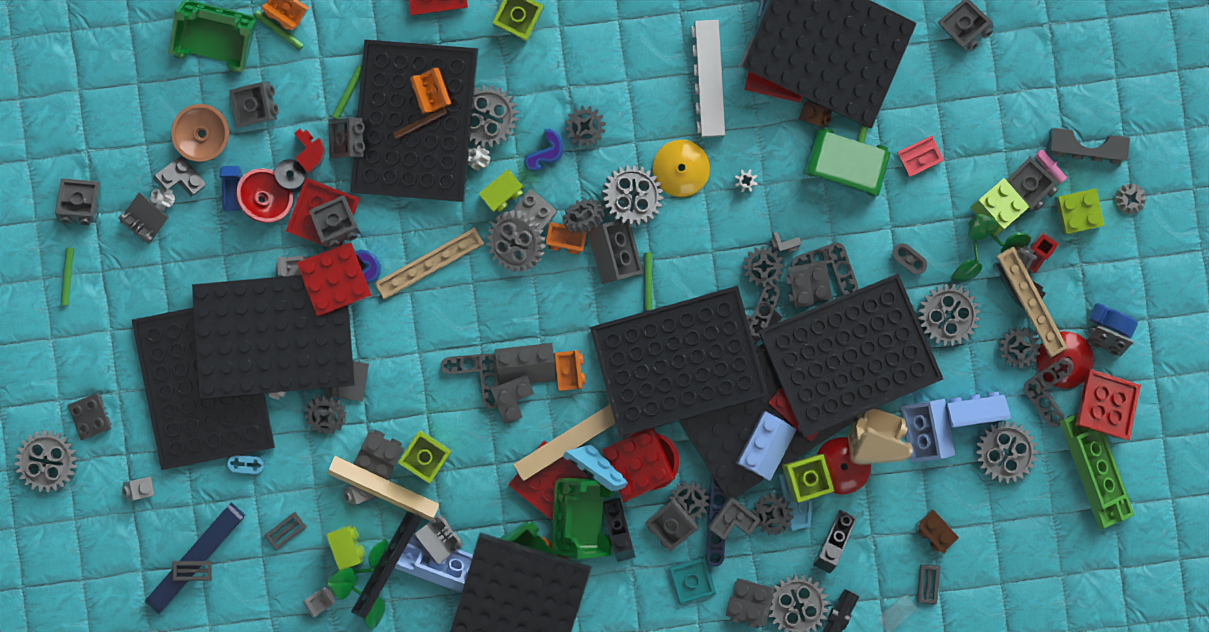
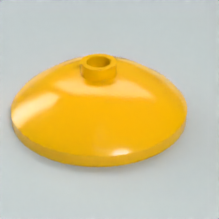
M674 140L665 144L657 152L652 170L653 176H657L655 179L656 183H661L659 187L665 193L675 197H687L697 193L706 184L710 173V164L706 153L699 145L688 140ZM683 164L685 170L679 171L678 165Z

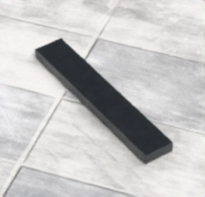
M411 512L406 513L351 613L366 619L422 519L420 516Z

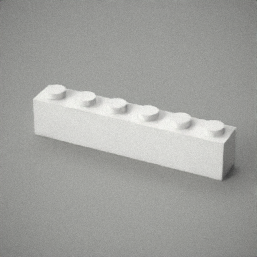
M719 20L695 21V26H692V38L696 37V45H693V57H697V64H694V76H698V83H695V95H699V102L696 103V114H700V122H697V133H701V138L725 136Z

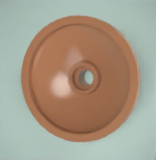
M194 104L184 108L176 116L171 128V137L175 148L182 156L192 161L205 162L216 158L226 148L229 140V126L223 114L216 108L206 104ZM202 130L206 133L204 137L199 136V132Z

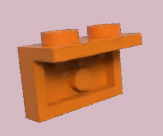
M268 0L261 7L266 16L277 20L282 27L288 30H294L298 27L309 9L299 0Z
M433 68L421 75L410 77L422 113L435 112L451 104L439 68Z
M550 222L545 245H549L548 249L560 251V248L568 249L567 253L578 255L579 251L583 252L587 230L584 234H581L580 231L574 234L573 231L569 232L565 225Z
M578 350L554 353L558 391L583 389L582 384H585V374L581 373L580 365H583L582 354H579Z

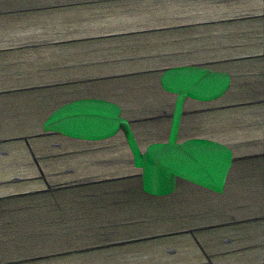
M977 214L968 223L970 227L968 237L973 240L975 260L963 262L950 279L952 281H966L976 277L981 272L982 265L978 263L979 255L976 240H983L990 235L1002 246L1000 251L1002 253L1011 247L1016 249L1019 246L1023 249L1024 245L1028 246L1032 238L1027 233H1015L1005 242H1002L993 235L999 228L998 221L992 217Z
M386 539L378 542L371 549L368 557V563L371 566L369 569L354 570L346 567L340 571L337 570L326 582L336 598L345 599L351 593V590L359 595L362 593L353 587L358 580L355 574L373 572L389 545ZM379 597L376 599L366 619H364L367 627L372 630L380 623L385 612V603Z

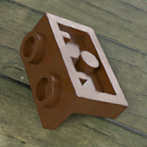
M933 509L916 524L919 528L917 532L923 539L927 537L932 542L930 546L936 553L940 551L944 554L959 538Z

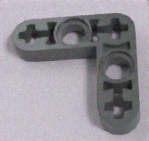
M833 243L798 255L792 260L791 265L793 267L798 262L797 259L800 258L801 261L807 260L806 255H809L810 262L814 263L813 255L816 252H820L824 256L823 261H826V264L831 263L842 294H849V291L844 290L846 282L845 280L841 282L840 278H846L849 275L852 277V279H848L849 284L854 285L852 292L858 290V284L849 258L841 243ZM834 246L841 248L842 252L839 253L840 259L845 257V261L834 263V260H838L836 254L832 255L831 253L834 250ZM840 264L847 265V274L840 275L837 268Z
M774 284L764 287L753 317L746 315L752 337L760 338L759 333H755V329H753L760 322L756 317L761 320H767L766 323L762 321V329L770 325L780 298V290ZM772 289H774V292L776 293V296L773 295L770 300V302L773 303V305H771L768 302H763L764 299L768 301L769 295L767 291H771ZM763 306L769 307V315H760V308Z
M484 353L447 357L441 362V369L446 374L480 371L483 404L490 409L497 407L496 401L494 405L486 402V399L489 398V392L485 393V389L491 390L499 386L494 355ZM486 356L493 360V363L490 364V370L494 369L495 373L488 372L483 374V370H487L486 364L482 363ZM471 358L474 361L472 369H466L463 366L465 359ZM457 359H461V371H458V367H453L452 371H448V368L444 367V364L448 362L447 360H451V363H458ZM488 375L495 378V384L491 387L486 386L484 383V379Z
M1063 357L1029 378L1024 384L1025 393L1046 423L1053 428L1061 425L1060 421L1065 419V415L1047 389L1067 377L1073 371L1074 364L1069 358ZM1062 364L1068 365L1067 371L1063 369L1059 373H1057L1056 370H1058ZM1044 373H1052L1054 380L1051 382L1046 381ZM1031 384L1037 385L1036 391L1034 389H1029ZM1042 391V394L1035 398L1037 392L1039 394ZM1046 398L1049 401V406L1042 407L1039 400ZM1053 415H1054V416H1057V415H1058V416L1060 417V418L1058 419V422H1057L1056 420H1054V421L1051 420V418L1053 417Z

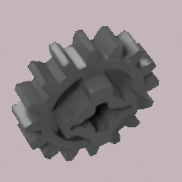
M581 106V111L574 108L575 114H568L571 119L565 120V123L569 127L564 129L565 131H570L567 138L573 137V144L578 141L579 147H582L583 143H586L588 148L590 142L596 145V139L602 140L600 133H605L606 130L601 129V127L605 126L606 122L600 121L603 115L597 116V109L592 112L591 106L587 110L584 109V106ZM582 114H589L587 118L581 119L578 117ZM595 119L598 123V131L593 128ZM590 120L588 125L590 130L585 129L581 132L582 126L580 124H585ZM573 123L578 127L576 134L572 130ZM583 135L592 136L590 139H581Z
M583 198L581 202L577 200L575 205L570 204V209H566V214L562 217L564 219L563 223L569 232L573 231L574 234H577L580 231L581 234H584L586 230L590 232L592 227L597 228V223H601V218L605 215L603 213L604 209L598 200L594 201L593 198H590L586 201V198Z
M761 246L760 251L755 247V253L748 252L750 258H744L747 265L742 266V268L748 271L744 276L750 275L749 282L755 280V286L762 283V286L766 287L767 282L772 286V280L779 281L777 275H783L780 268L785 267V265L779 262L783 257L777 258L778 251L772 253V247L765 250V247ZM759 254V260L756 263H751L753 258ZM767 254L773 257L776 263H771L767 259ZM762 261H765V264L768 266L772 265V267L765 269V272H762L761 268H755L754 266L762 264ZM751 270H756L760 274V279L755 277ZM771 270H776L774 275L768 279V273Z
M1016 327L1015 332L1012 329H1008L1009 335L1003 333L1005 339L999 340V343L1003 345L998 350L1003 351L1000 358H1007L1005 364L1012 362L1011 367L1015 368L1018 364L1019 368H1023L1024 363L1026 366H1030V360L1036 362L1034 355H1040L1036 348L1041 347V345L1036 344L1039 338L1032 337L1033 331L1027 333V328H1023L1021 331L1020 327ZM1022 335L1026 336L1031 343L1025 342ZM1014 336V341L1007 345L1008 341ZM1018 344L1027 346V348L1021 349L1020 353L1019 350L1011 349L1018 346ZM1029 350H1031L1030 355L1026 359H1024L1025 354ZM1008 352H1012L1015 355V359L1011 358Z
M326 394L323 395V398L317 395L315 400L310 399L309 405H306L304 417L307 418L306 424H312L310 429L316 428L318 434L321 431H324L325 435H327L328 431L334 434L335 430H341L342 425L345 423L347 414L344 411L345 406L339 405L340 399L334 401L333 395L330 399L327 398Z
M691 480L690 485H687L686 481H683V486L676 484L678 489H672L671 492L674 495L669 496L668 499L672 500L674 498L678 503L682 504L684 510L694 522L696 516L701 519L700 513H707L704 507L710 506L708 502H705L706 499L710 498L709 495H704L707 491L706 488L701 490L700 483L694 486L693 480ZM687 489V493L683 496H678L682 490ZM694 490L700 493L702 500L695 497ZM691 492V499L694 503H691L687 510V504L684 502V499H688ZM696 506L700 507L698 511L690 514L693 508Z
M768 493L765 497H760L759 501L754 503L757 508L753 509L752 512L760 519L756 527L761 526V532L767 530L768 535L773 534V532L775 535H778L780 531L783 533L787 530L786 527L791 526L789 520L794 518V516L790 515L793 508H788L790 501L785 503L784 496L778 498V493L773 495ZM767 502H774V504H773L772 506H771L770 504H766V503H767ZM773 523L780 524L779 526H771Z

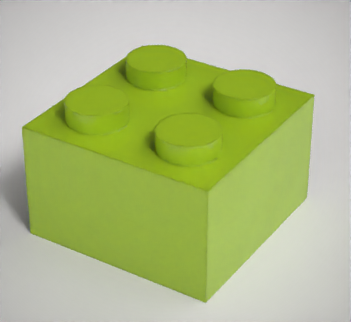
M503 0L492 24L528 42L544 10V5L534 0Z
M507 169L484 188L479 195L494 213L497 211L501 213L509 206L507 202L512 198L515 201L523 194L522 190L524 187Z
M1003 178L970 208L976 215H986L998 221L999 228L993 233L996 236L1027 210L1029 206L1007 180Z
M1096 188L1055 197L1063 235L1104 226Z
M419 430L398 463L430 484L452 450L424 431Z
M816 454L782 465L793 502L799 503L834 492L823 454Z
M352 524L326 534L339 571L343 568L360 564L365 560V549L363 545L359 546L357 540L359 533L356 527H352Z

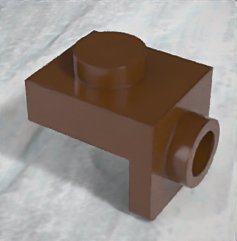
M805 101L798 119L820 128H826L831 121L832 111Z

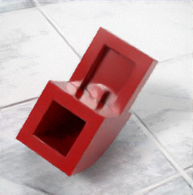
M299 128L294 134L305 145L306 149L295 159L308 173H311L323 161L325 147L321 139L317 138L312 142L311 140L314 137L307 130L303 131Z
M1043 232L1034 239L1029 247L1034 250L1033 255L1037 256L1036 260H1033L1029 267V270L1034 273L1037 272L1045 259H1049L1059 245L1058 242Z

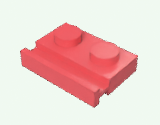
M933 136L897 152L908 177L944 161Z

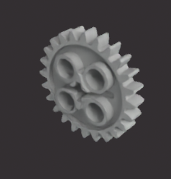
M482 85V91L475 88L473 110L476 109L485 114H490L504 122L501 124L473 113L472 120L475 117H479L480 123L476 127L471 126L470 142L475 140V145L477 146L482 142V147L484 148L489 143L490 147L494 148V142L501 145V139L508 141L507 134L513 136L510 130L511 128L517 129L513 123L519 121V119L514 117V115L519 114V111L513 110L517 104L510 103L513 97H507V91L501 93L500 87L494 91V86L490 85L489 90L484 85ZM486 99L487 106L484 109H480L479 102ZM503 106L505 110L503 115L497 116V108ZM492 124H496L497 131L490 134L489 127Z
M626 165L624 170L619 167L617 169L618 173L612 171V177L608 176L606 178L608 183H604L602 186L607 190L601 192L602 195L606 196L601 200L607 203L604 209L611 210L608 216L614 214V221L620 218L621 225L628 221L629 227L633 222L638 227L640 221L644 225L647 223V219L652 221L653 215L659 213L657 209L662 207V204L659 202L664 199V197L659 196L663 190L657 188L661 183L654 182L657 176L650 177V170L644 173V167L637 170L636 165L631 170L629 165ZM632 180H635L634 188L632 187ZM619 182L626 183L628 189H623ZM638 185H644L646 187V191H641ZM632 190H633V196L635 197L633 201H632V195H629ZM618 201H624L626 203V207H621L618 204ZM631 201H632V210H633V212L630 211ZM637 203L644 204L645 210L639 209Z
M514 210L504 212L502 215L497 216L496 220L491 222L492 227L488 228L489 232L492 233L486 236L488 239H491V242L487 243L488 246H492L489 253H495L493 260L498 258V265L504 264V270L510 268L511 272L517 270L518 273L528 271L535 267L536 263L541 261L540 256L545 254L541 250L546 247V245L541 243V241L546 239L540 236L543 230L537 229L540 223L534 224V217L528 219V213L522 215L521 211L515 212Z
M944 284V290L937 286V292L931 289V296L924 295L927 301L920 302L924 306L923 309H918L919 312L923 313V316L918 317L919 320H923V323L920 325L921 327H926L924 334L931 333L929 336L930 340L936 337V344L940 340H942L943 346H946L948 341L951 346H954L955 340L958 344H962L961 338L969 340L967 334L974 335L971 329L978 328L974 322L980 321L976 314L981 311L975 310L979 303H972L975 296L968 297L970 291L967 290L963 293L962 286L957 290L955 284H952L950 289L947 284ZM946 296L952 299V304L949 307L943 304V299ZM960 301V305L951 314L953 318H948L939 329L938 325L947 316L945 312H950L955 304ZM961 308L967 311V316L964 319L958 316V311ZM933 311L940 313V319L937 322L931 319ZM949 323L955 325V331L952 334L946 331V326Z
M1008 421L1004 422V426L997 422V428L990 425V432L984 429L983 431L986 436H979L982 443H976V445L981 448L975 451V453L981 456L976 461L983 462L979 468L986 467L985 475L991 472L990 479H994L997 476L998 482H1001L1004 478L1005 483H1009L1010 478L1013 482H1016V476L1024 479L1022 473L1030 474L1028 467L1034 468L1035 466L1031 462L1038 460L1033 457V454L1039 453V451L1033 450V447L1038 444L1031 442L1034 438L1033 435L1027 436L1030 431L1029 429L1022 431L1023 425L1020 424L1016 428V422H1012L1011 426H1009ZM1005 433L1008 440L1005 444H1001L999 436ZM1016 437L1015 442L1010 446L1012 438ZM1022 443L1024 451L1018 454L1015 447L1017 444ZM1009 448V452H1011V454L1005 455L1003 449ZM996 450L998 458L991 461L989 454L991 451ZM1004 457L1001 466L998 467V463H999V462L1002 460V458ZM1009 460H1013L1015 463V467L1012 470L1006 468V462Z
M42 430L41 436L38 431L34 432L35 438L28 435L29 442L21 441L24 447H18L17 449L21 454L15 455L16 458L20 459L19 462L14 463V465L20 466L16 473L22 472L23 474L19 479L26 478L25 485L32 483V490L39 486V492H42L44 487L47 492H51V487L56 491L59 488L58 484L61 487H65L64 480L70 482L69 475L76 474L72 471V468L78 467V465L73 463L78 457H73L72 455L77 450L70 449L73 443H66L68 437L60 439L61 433H57L54 436V430H50L48 435L46 430ZM36 445L42 447L43 452L41 455L35 453ZM56 448L62 452L59 459L53 454ZM30 457H35L38 459L47 458V460L49 461L62 462L63 465L61 466L54 463L46 464L42 461H33L30 460ZM33 464L39 466L37 474H34L31 470ZM52 467L58 470L57 477L51 476L50 469Z
M794 574L792 580L787 575L786 582L780 579V586L773 585L776 591L773 594L772 605L770 606V610L773 612L769 614V617H775L772 623H779L777 629L780 630L784 627V632L789 630L791 632H810L809 629L811 628L816 632L815 625L822 626L820 619H827L823 612H829L827 608H824L825 605L829 604V601L823 600L828 596L827 593L821 594L824 590L823 586L817 588L819 582L815 581L812 584V577H809L806 581L804 574L801 575L800 579ZM802 588L809 590V594L805 598L799 597L798 594ZM792 589L795 590L798 601L803 603L800 607L805 621L801 620L797 608H793L796 604L791 593ZM783 595L791 597V601L788 604L781 603L780 600ZM809 606L815 607V613L812 616L805 614V610ZM790 613L797 614L795 622L787 621V616Z

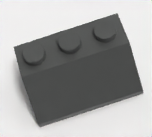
M621 220L597 225V228L592 227L591 231H588L602 284L643 274L632 228L628 226V221H625L623 225H621Z
M553 343L495 349L499 385L527 375L530 384L557 381Z

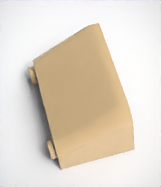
M878 408L856 416L858 419L853 422L848 435L852 462L857 464L903 462L910 458L913 451L911 444L908 442L904 444L900 441L901 437H905L908 429L905 419Z

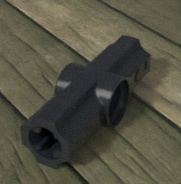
M844 589L836 606L829 613L823 632H842V630H845L860 596Z

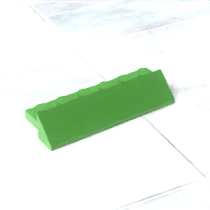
M1076 413L1061 420L1060 424L1098 528L1104 529L1116 522L1124 521L1135 514L1106 435L1075 425L1078 415Z

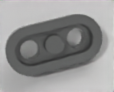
M901 243L893 248V258L909 272L918 275L926 270L927 262L925 258L909 245ZM901 249L905 251V255L903 257L899 256L898 254L899 250ZM915 261L920 263L918 269L913 266Z

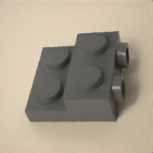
M962 0L938 21L939 26L952 37V40L965 53L968 50L973 51L979 44L978 41L983 37L985 39L988 38L994 28L992 21L970 0Z
M259 82L229 90L237 128L277 120L276 115L279 114V108L277 104H274L273 96L275 95V89L273 85H270V82Z
M362 118L329 120L330 159L363 157L365 144L363 143L364 124L362 123Z
M1031 157L1007 179V182L1027 203L1030 212L1034 209L1036 211L1040 210L1045 204L1043 200L1047 196L1051 198L1058 191V188H1056L1058 181Z
M61 178L55 210L57 219L64 224H70L71 221H79V224L85 226L90 225V223H96L100 183L97 181Z
M344 195L309 210L320 240L325 248H336L340 245L339 242L344 240L352 241L357 238V234L361 233Z
M826 261L787 268L788 274H785L787 286L790 285L791 292H788L790 304L793 303L795 308L814 305V302L832 299Z
M375 429L374 432L369 431L353 464L388 480L404 447L401 446L402 443L394 438L390 441L384 438V433Z
M674 498L645 522L650 532L655 534L660 539L661 544L668 548L670 552L699 528Z
M737 578L733 597L729 599L726 616H729L732 622L741 623L742 620L748 622L747 626L759 628V625H766L775 588Z

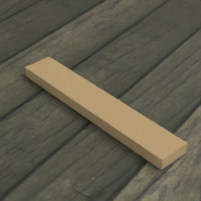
M474 227L375 282V285L384 300L484 245Z
M1011 247L997 255L996 257L1049 357H1053L1068 349L1016 249Z
M609 404L513 464L522 481L563 457L566 451L579 447L614 425L615 420L611 405Z
M334 456L327 472L331 476L431 522L439 506L438 503L336 456Z

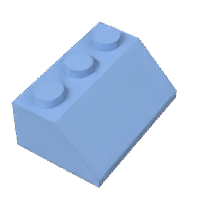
M999 392L987 393L988 397L980 398V394L971 395L968 400L962 401L961 397L951 398L950 402L946 403L950 426L958 427L1011 419L1005 395H999Z
M945 398L901 406L902 416L905 419L906 427H908L906 433L907 442L911 444L913 449L910 456L911 463L943 459L955 455Z
M762 412L736 463L771 481L797 429L767 412Z

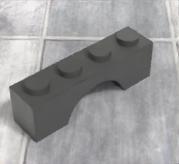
M1052 128L1050 130L1048 152H1053L1052 156L1064 157V154L1072 155L1073 159L1083 160V157H1091L1090 161L1102 162V159L1110 160V164L1121 165V162L1127 161L1130 138L1110 135L1101 146L1088 148L1077 141L1073 130Z

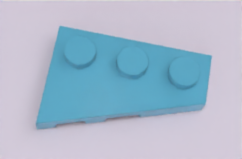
M592 445L568 450L563 455L565 459L570 460L571 458L577 462V467L582 471L585 469L591 472L596 481L611 491L623 489L628 483Z
M777 474L782 496L785 497L784 502L790 501L788 508H793V511L790 512V515L794 516L793 519L789 520L791 522L790 530L793 531L811 526L812 499L799 503L793 502L785 474Z

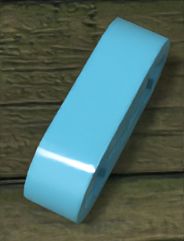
M236 455L229 458L228 467L233 472L258 474L264 470L265 462L258 456ZM236 458H238V461L244 462L245 466L241 465L238 466V469H235V465H232V461H235ZM255 460H258L257 462L261 464V467L257 468L256 471L253 466H248V463H254Z

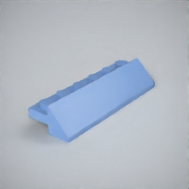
M413 534L394 568L462 593L473 555L457 549L437 565Z

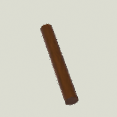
M445 107L393 132V135L397 140L448 114Z

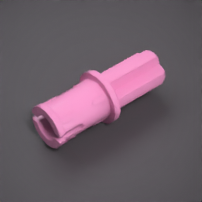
M1043 149L1035 154L1036 160L1058 181V185L1067 178L1056 165L1057 162H1054Z

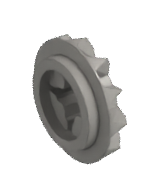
M1133 183L1120 187L1115 196L1117 207L1126 214L1138 213L1144 208L1147 200L1145 191L1139 185ZM1135 193L1134 199L1138 203L1131 202L1127 205L1129 199L1126 195Z

